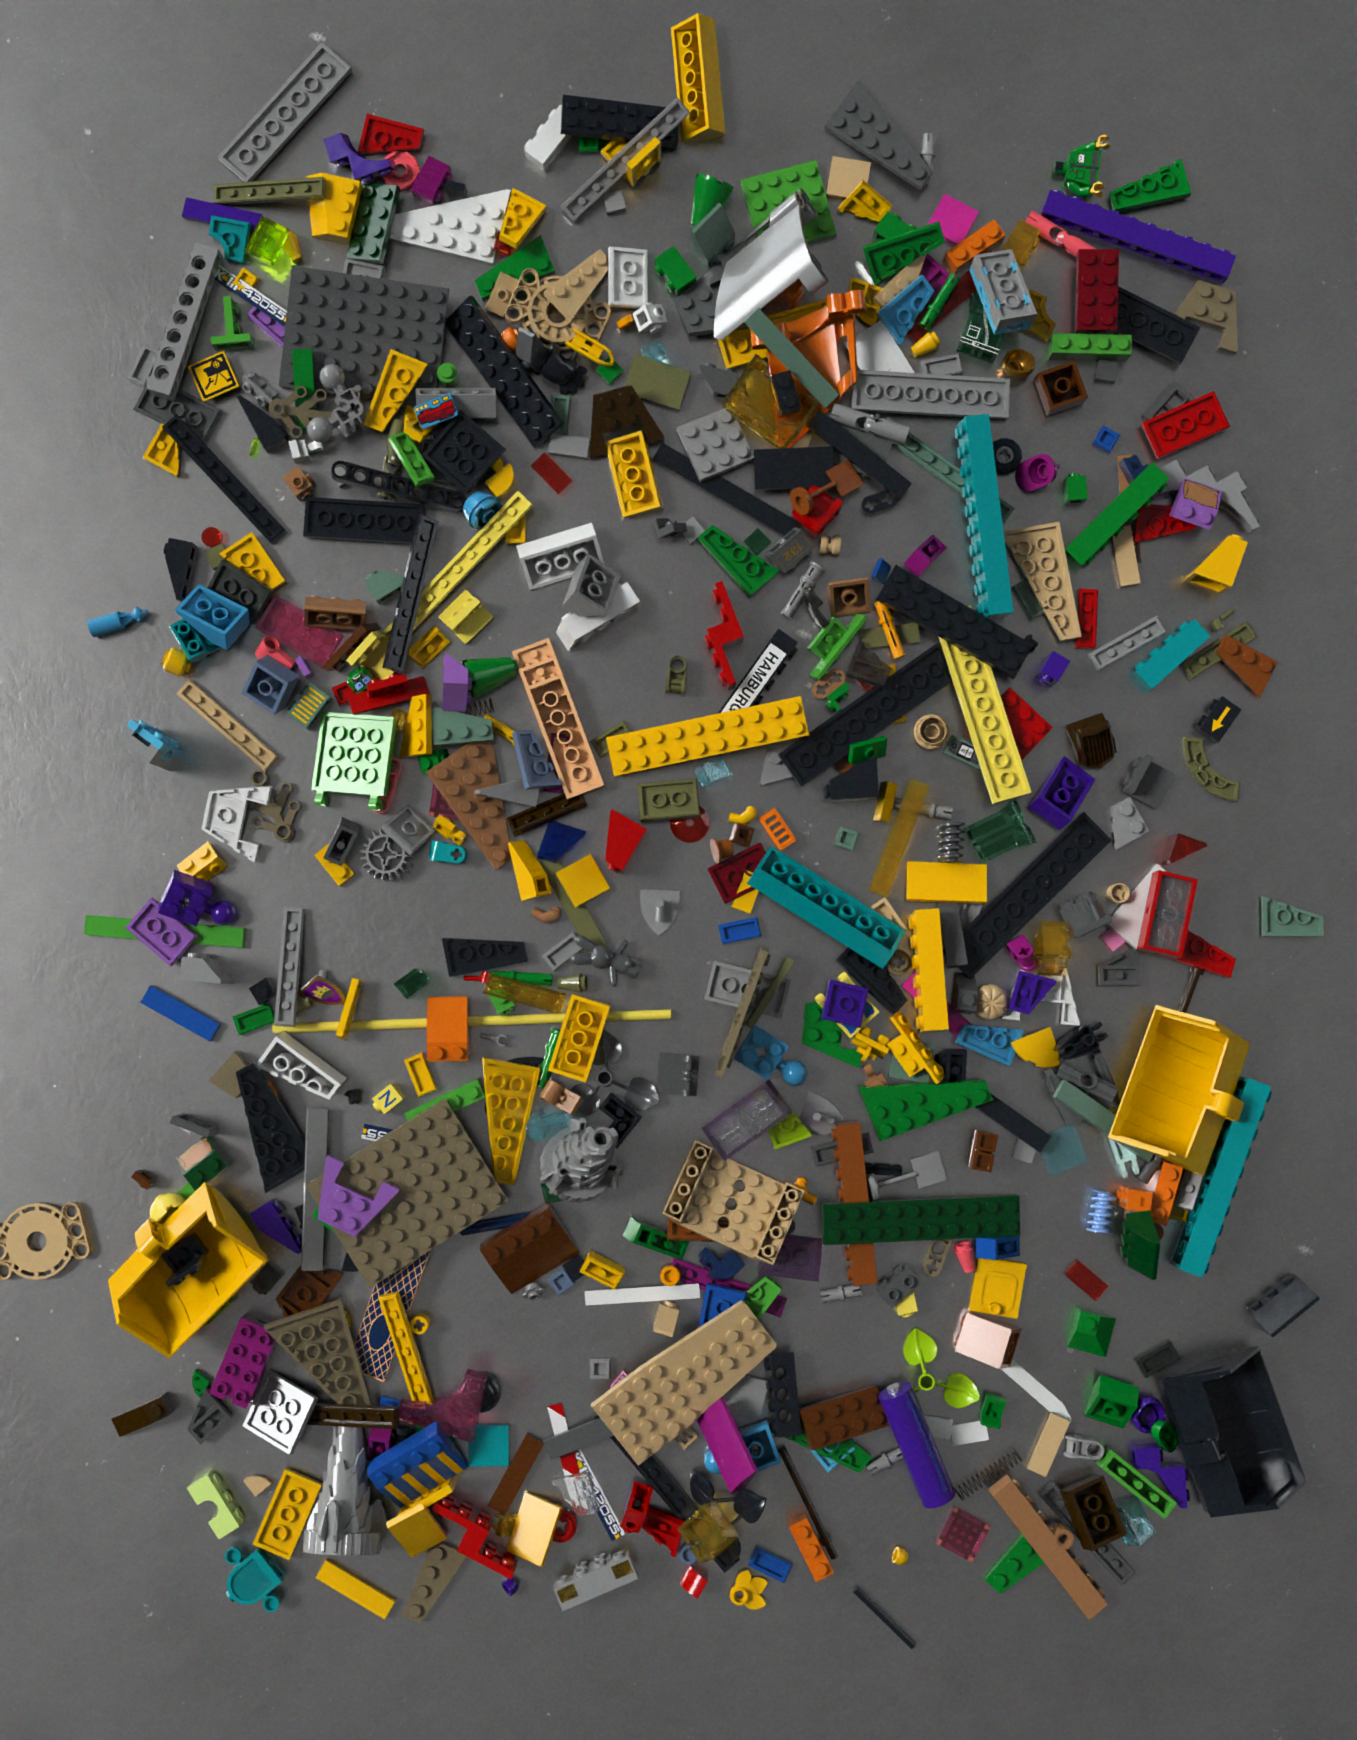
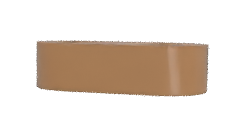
M833 669L827 673L826 676L814 684L812 688L813 696L818 700L825 699L845 682L844 672L840 669ZM832 674L841 675L840 683L837 681L832 684L829 683L833 679ZM827 684L828 687L824 691L825 695L821 693L818 695L816 693L818 690L817 686L822 688Z

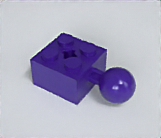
M174 870L160 900L158 913L197 927L203 912L211 915L212 920L216 924L223 926L234 921L236 908L227 900H220L216 903L208 901L212 894V883Z

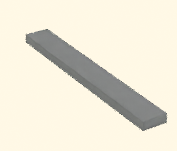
M677 97L560 206L573 222L627 173V163L654 137L661 141L690 114L680 99Z
M307 1108L302 1271L323 1270L324 1225L312 1217L318 1205L305 1185L324 1173L327 1154L328 1108Z

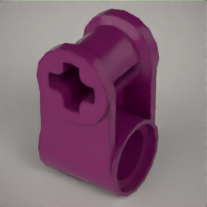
M1021 935L1006 944L1009 954L1023 971L1028 972L1037 968L1038 961L1033 955V947L1025 935Z

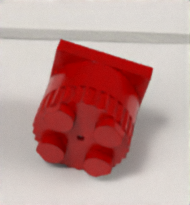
M812 485L809 488L808 492L812 493L818 490L820 487ZM825 491L812 498L813 509L808 514L801 515L795 509L792 511L793 517L810 531L809 536L813 540H816L838 516L843 506V502L839 498L834 500Z

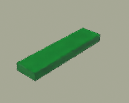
M292 349L294 391L297 386H304L307 390L305 397L295 400V407H299L315 394L313 349ZM298 388L297 394L299 396L304 395V389ZM316 404L309 409L316 410ZM296 416V426L301 427L302 430H307Z

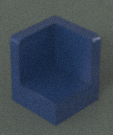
M1137 455L1124 458L1118 463L1129 484L1148 467V464L1142 466Z

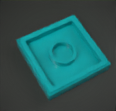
M509 1424L468 1425L469 1467L509 1466Z

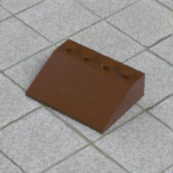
M549 1202L480 1243L481 1253L511 1295L580 1253Z

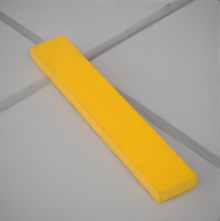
M397 1291L382 1294L378 1298L414 1409L431 1406L435 1401L400 1293Z

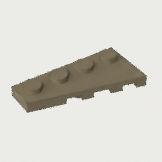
M442 1541L427 1550L403 1612V1617L418 1623L424 1620L467 1558V1556L457 1552L458 1547Z

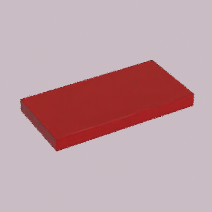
M1214 391L1141 423L1156 459L1167 456L1230 427Z

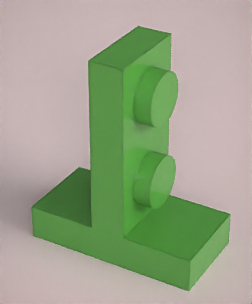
M223 296L226 335L211 337V345L215 350L254 347V339L250 333L240 334L239 321H236V314H239L238 303L234 302L231 296Z

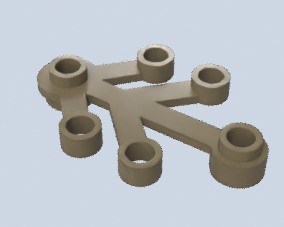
M297 386L295 391L284 400H272L268 408L269 413L276 419H282L290 429V434L294 438H298L302 435V429L294 424L288 414L296 415L306 429L310 422L308 417L328 419L332 413L309 409L317 402L326 399L327 394L325 390L318 389L312 397L299 407H291L289 405L295 400L303 398L307 394L304 386ZM303 388L305 391L304 395L299 396L297 389ZM323 391L325 394L324 398L319 399L317 392ZM276 405L282 406V411L280 413H277L275 411ZM298 428L300 434L296 436L292 433V430Z
M255 770L251 775V781L259 787L268 786V775L262 770ZM259 775H263L264 777L262 782H258L257 777ZM284 782L280 786L281 791L276 803L271 794L268 807L253 802V807L248 808L247 806V810H255L273 817L276 825L265 822L259 816L252 819V825L258 829L263 828L274 832L277 840L288 842L294 836L292 822L296 812L301 809V804L296 800L290 801L288 804L289 811L283 821L281 812L288 794L293 791L292 784ZM285 785H289V786H290V789H289L288 792H285V791L283 790V787H284ZM293 803H297V804H298V807H297L296 810H293V809L291 808V805H292ZM257 819H261L262 821L260 826H256L255 821ZM283 829H287L288 831L286 836H282L281 831Z

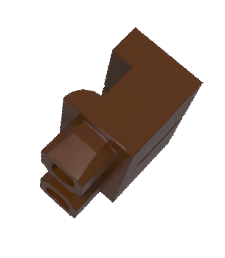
M975 1130L968 1165L971 1169L992 1173L995 1156L992 1152L995 1153L997 1134Z

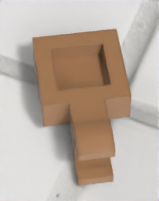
M868 1063L862 1066L868 1077V1080L864 1081L866 1087L888 1086L883 1074L880 1072L876 1075L871 1064Z

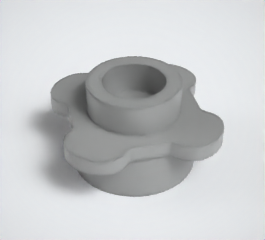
M539 1283L528 1284L525 1287L526 1293L523 1294V1298L538 1300L542 1297V1293L545 1292V1288H541Z

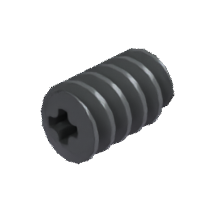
M946 822L940 825V828L945 831L940 832L939 836L945 839L939 841V844L944 847L939 848L938 852L944 855L938 856V860L945 863H963L958 861L957 858L963 857V854L959 853L958 850L964 849V846L959 845L958 842L964 841V838L959 837V834L965 833V831L959 829V827L965 825V823Z

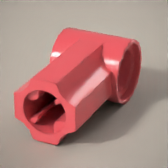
M271 636L264 637L255 651L258 659L268 655L288 669H291L296 663L293 658L279 648L278 640Z

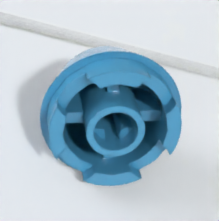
M477 491L465 501L463 512L470 527L481 530L503 506L499 503V499L496 496L483 491Z

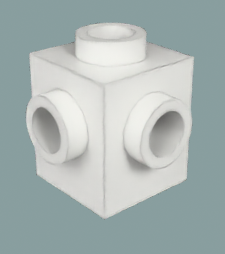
M646 303L633 313L639 332L656 333L662 329L663 325L668 323L661 304Z

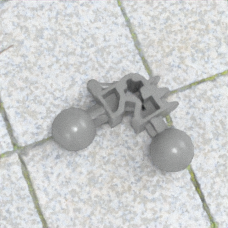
M335 364L324 366L320 371L321 383L326 388L335 391L336 397L334 401L338 407L332 411L331 417L328 419L317 417L309 422L307 426L308 435L316 442L327 441L332 435V430L336 427L340 429L345 437L348 436L347 430L353 433L356 432V425L360 428L364 427L360 418L363 413V405L360 400L361 386L356 385L353 388L346 389L343 384L345 381L343 370ZM350 409L357 410V413L349 411Z

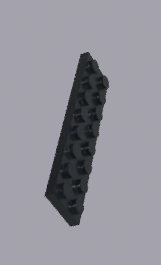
M468 296L446 319L445 324L489 386L495 388L497 397L533 447H539L564 421L512 349L505 343L503 337L473 296Z
M897 565L894 566L876 598L880 603L1011 679L1016 677L1033 646L1030 642Z

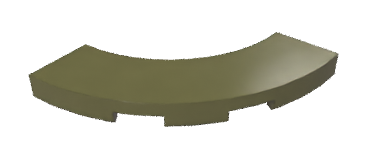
M1183 737L1182 747L1185 762L1194 779L1201 787L1214 796L1227 801L1238 802L1240 782L1223 777L1210 766L1204 750V739Z

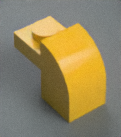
M501 458L491 467L496 474L485 482L486 487L499 501L506 497L515 485V474L511 464L508 463L502 467L505 464Z

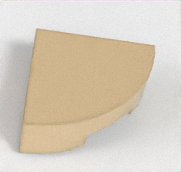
M251 1475L243 1480L255 1497L272 1484L269 1478L258 1475Z

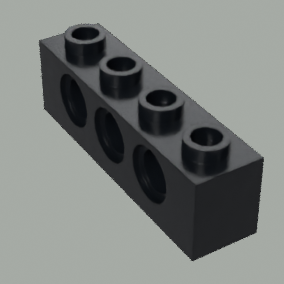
M794 1352L769 1354L764 1359L765 1371H768L769 1379H766L767 1392H770L771 1400H768L769 1413L772 1412L770 1431L777 1438L800 1436L801 1425ZM779 1368L783 1369L785 1373L781 1380L777 1379L775 1375L776 1370ZM780 1389L786 1391V1398L782 1401L777 1396ZM785 1409L788 1412V1418L786 1421H781L779 1414Z

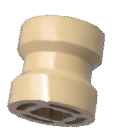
M821 534L819 554L831 552L833 555H839L841 535H834L832 537L827 534Z
M1117 883L1108 887L1106 895L1112 903H1123L1130 897V890L1127 885Z

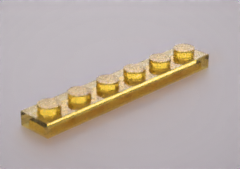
M910 779L869 891L888 897L930 785Z

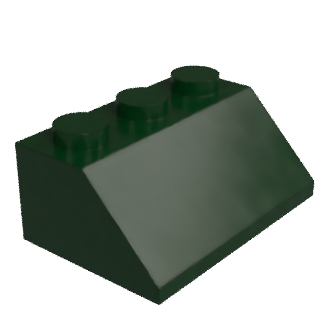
M1148 1210L1126 1213L1125 1222H1122L1124 1234H1121L1123 1245L1120 1246L1121 1257L1125 1258L1128 1267L1151 1280H1156L1160 1240L1151 1212Z

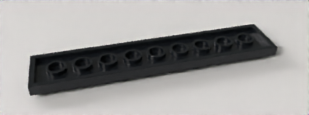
M938 642L809 732L808 736L802 737L778 754V757L800 788L848 755L850 744L869 740L952 682L941 644Z
M1082 812L962 930L968 966L958 968L968 978L971 979L1112 841L1085 812Z

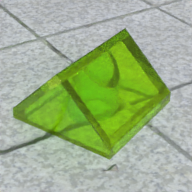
M261 216L245 249L246 258L249 261L273 266L290 230Z

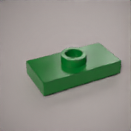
M881 736L850 744L848 762L853 765L864 762L872 757L886 756L887 738Z

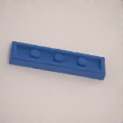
M152 985L149 986L140 1002L208 1041L212 1040L220 1026V1023Z

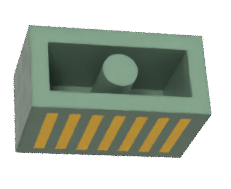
M312 683L302 688L299 693L301 696L297 701H293L288 707L289 712L287 713L289 717L307 730L312 728L322 712L333 700Z

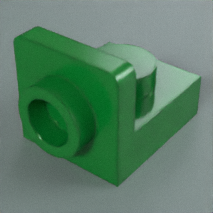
M846 682L826 697L827 702L825 704L831 712L835 711L838 713L842 710L836 700L841 702L849 696L847 692L850 690V687Z

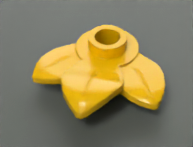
M749 1570L740 1572L736 1577L735 1585L730 1590L731 1601L736 1605H745L751 1610L764 1607L766 1602L760 1594L765 1589L767 1580L762 1577L751 1578ZM742 1591L743 1596L737 1597L736 1593Z

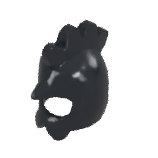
M552 342L550 345L552 352L541 367L540 373L548 381L559 386L561 395H566L567 390L574 393L577 391V384H585V379L582 375L587 373V368L578 365L576 351L570 358H565L560 353V346Z

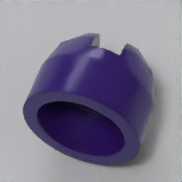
M513 1577L511 1579L507 1578L501 1583L504 1591L509 1596L515 1594L519 1588V1583L515 1585L514 1581L516 1579Z

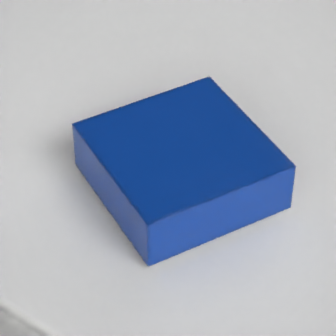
M1103 425L1092 444L1110 453L1120 434Z

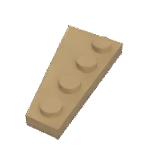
M599 249L544 291L543 295L570 323L608 273V257Z

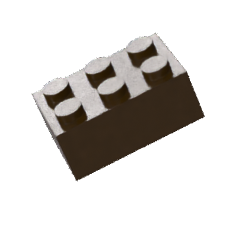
M1092 1475L1059 1490L1083 1549L1093 1551L1127 1535L1103 1475Z

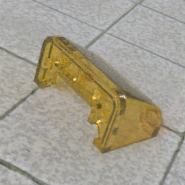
M755 354L723 399L722 405L727 412L774 447L787 448L801 432L819 401L810 394L801 393L798 396L801 410L798 413L779 418L768 381L769 377L766 375L769 369L768 364L763 358Z

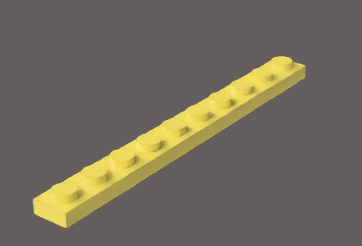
M519 491L507 501L422 590L413 631L531 509L533 505ZM393 622L382 632L388 639Z

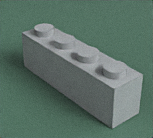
M416 388V406L451 393L458 412L460 410L463 411L471 419L490 420L496 418L495 388Z

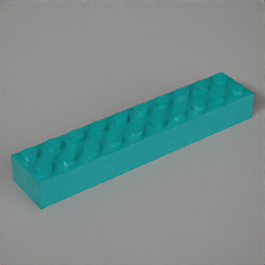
M989 414L965 416L955 427V438L959 440L957 455L961 459L960 477L964 481V486H962L963 498H966L964 512L965 517H968L969 521L967 535L971 537L969 553L973 557L972 575L976 578L974 593L975 596H978L979 602L976 609L978 613L988 619L1004 618L1014 611Z
M1239 1076L1233 1096L1245 1104L1238 1122L1224 1120L1212 1152V1162L1196 1212L1189 1211L1187 1221L1183 1226L1170 1262L1176 1268L1201 1278L1208 1272L1210 1266L1208 1261L1210 1256L1215 1253L1217 1236H1220L1223 1231L1224 1225L1222 1222L1224 1217H1227L1230 1212L1229 1203L1231 1198H1234L1236 1195L1238 1178L1240 1179L1244 1173L1243 1164L1245 1159L1247 1160L1251 1154L1250 1145L1252 1140L1254 1141L1257 1137L1258 1129L1256 1128L1259 1121L1261 1122L1265 1115V1110H1263L1265 1103H1268L1271 1098V1086Z

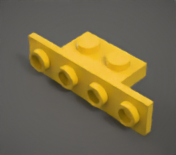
M898 1011L890 1019L901 1035L886 1045L909 1077L925 1068L934 1082L938 1084L945 1077L943 1068L936 1063L931 1051L924 1046L919 1034L910 1026L908 1018L901 1011Z

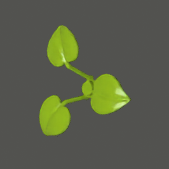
M918 1328L913 1329L909 1333L904 1344V1357L910 1365L920 1363L923 1373L918 1379L919 1386L914 1389L915 1393L921 1389L929 1391L934 1386L945 1387L944 1399L948 1405L954 1408L966 1407L980 1399L975 1384L963 1374H951L948 1377L947 1384L935 1382L934 1377L926 1373L924 1362L933 1361L937 1354L935 1341Z

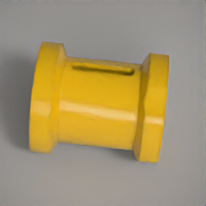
M424 1313L417 1314L410 1322L412 1332L417 1335L425 1333L430 1325V1318ZM419 1319L421 1323H425L422 1328L420 1325H416Z

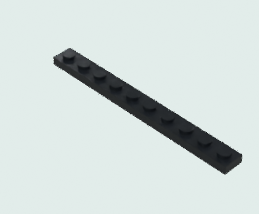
M596 1414L593 1418L598 1419L600 1417ZM615 1436L610 1437L680 1520L686 1522L685 1527L724 1573L740 1560L739 1557L734 1563H730L722 1557L715 1544V1533L717 1530L654 1455L638 1466Z

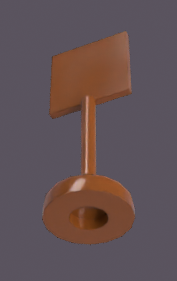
M849 460L827 470L826 473L832 482L818 490L809 493L803 487L793 489L790 493V501L796 512L801 515L811 512L813 509L812 498L834 486L841 497L863 486L862 480Z

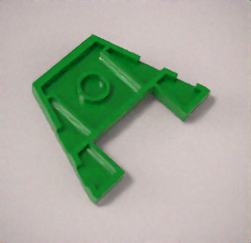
M816 1001L806 1003L802 1044L860 1068L861 1054L856 1051L857 1049L841 1048L842 1029L835 1022L821 1019L823 1008Z

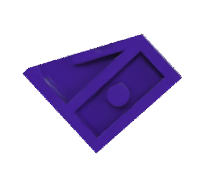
M1018 970L1008 1009L1029 1015L1045 997L1047 992L1055 986L1057 981Z

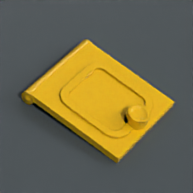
M976 1258L977 1263L969 1311L1017 1319L1027 1264L1002 1259Z

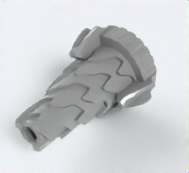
M583 1117L579 1120L574 1118L566 1119L567 1127L558 1131L549 1140L540 1158V1172H542L540 1181L544 1182L550 1189L548 1193H553L555 1196H559L560 1199L568 1200V1202L572 1203L590 1201L594 1197H598L609 1187L616 1189L619 1186L618 1176H623L624 1169L620 1165H616L617 1159L614 1154V1148L618 1142L616 1130L602 1125H591L588 1127V1120Z
M333 1426L332 1446L328 1454L327 1471H324L323 1489L322 1492H319V1500L309 1517L307 1528L304 1530L303 1552L322 1555L379 1554L381 1551L382 1540L388 1535L389 1529L386 1525L387 1520L382 1500L375 1499L369 1505L370 1486L367 1485L368 1460H366L365 1436L362 1427Z

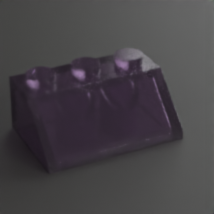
M786 1235L774 1264L770 1265L759 1261L758 1274L819 1282L822 1238Z

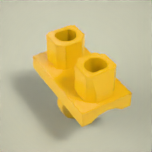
M866 1026L855 1034L850 1043L858 1046L856 1051L862 1054L861 1061L865 1062L867 1057L875 1060L876 1056L883 1059L889 1051L886 1045L889 1042V1038L879 1035L876 1041L870 1039L873 1031Z

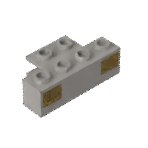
M622 1550L613 1555L611 1553L607 1555L606 1553L599 1554L594 1558L595 1560L589 1563L583 1561L577 1564L573 1575L569 1577L563 1575L557 1578L553 1590L562 1611L637 1580L639 1573L630 1551L624 1552Z

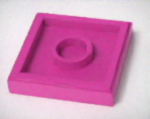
M944 193L928 225L940 221L945 240L953 245H957L966 238L979 211Z

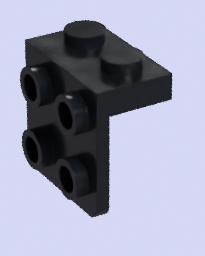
M195 1232L161 1254L163 1260L173 1271L165 1283L167 1287L173 1284L177 1286L188 1274L194 1275L201 1269V1264L206 1261L205 1257L209 1250Z

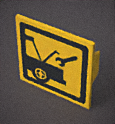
M224 351L188 366L203 402L240 387Z

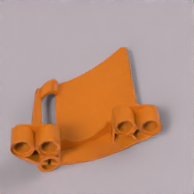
M863 290L827 295L826 307L791 322L775 324L840 394L824 408L792 374L801 410L798 413L779 418L773 399L778 448H791L810 430L806 426L818 410L826 415L834 406V403H837L843 397V394L858 380L855 315L866 311ZM750 329L752 349H767L770 376L788 371L786 366ZM846 335L851 370L841 378L837 341Z

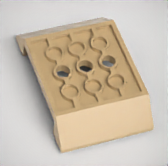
M695 1140L662 1214L676 1224L746 1257L773 1265L805 1191L787 1182L782 1184L713 1152L712 1147ZM736 1181L743 1182L745 1186L744 1191H736L734 1183ZM728 1199L735 1200L737 1204L736 1209L729 1210L726 1207V1201ZM724 1217L728 1220L729 1225L727 1228L719 1227V1218Z

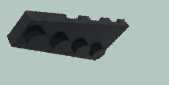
M442 938L449 977L528 962L524 942Z
M849 947L836 959L864 988H868V992L892 1015L897 1013L908 1001L896 981L889 974L886 966L883 969Z

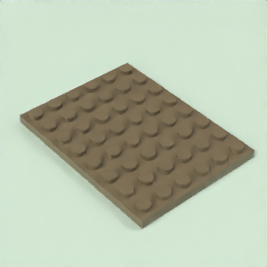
M446 1098L343 1161L344 1164L335 1182L373 1200L383 1181L400 1189L355 1237L333 1226L331 1227L368 1287L371 1288L504 1205L509 1200ZM324 1173L305 1185L318 1206L320 1205Z

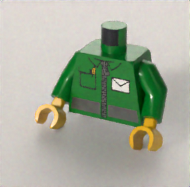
M1101 135L1098 141L1095 140L1069 152L1066 162L1055 161L1054 173L1064 174L1063 185L1068 187L1078 197L1093 196L1094 194L1098 198L1103 196V193L1098 191L1099 189H1105L1104 185L1098 182L1102 152L1099 149L1100 147L1104 150L1110 148L1109 143L1103 144L1105 140L1110 139L1107 135Z

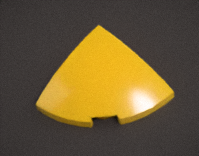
M851 277L849 291H864L866 311L857 315L866 324L873 326L879 320L876 313L881 309L873 297L882 288Z
M1046 1027L1010 1042L1015 1052L1025 1062L1031 1061L1037 1064L1035 1065L1036 1067L1040 1068L1060 1065L1058 1051L1053 1050L1056 1041L1051 1027Z

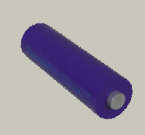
M909 1382L889 1385L879 1394L878 1398L921 1502L925 1508L943 1506L955 1497L956 1492L912 1385Z

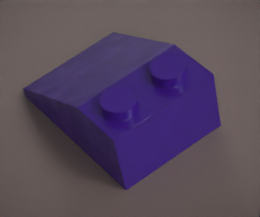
M1063 756L1028 807L1058 830H1061L1072 820L1096 779Z

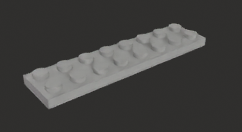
M322 42L221 152L218 159L241 180L252 182L352 72L351 67Z
M857 370L858 380L852 385L851 408L859 411L952 417L989 414L990 419L1007 420L1009 418L1010 379Z

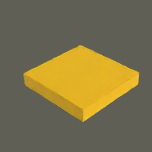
M591 854L556 872L575 908L610 889Z

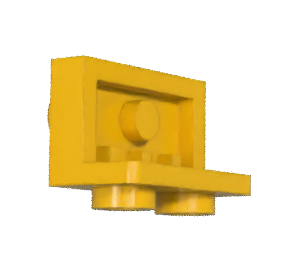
M206 842L177 865L180 872L204 881L210 880L227 866L209 842Z

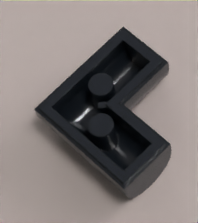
M611 1092L599 1109L614 1120L608 1128H614L618 1133L616 1145L618 1149L642 1116Z

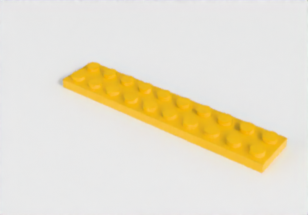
M798 696L606 737L613 773L614 776L808 736L809 732L802 698Z

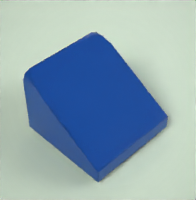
M878 559L871 576V580L881 584H885L891 570V566L884 559Z

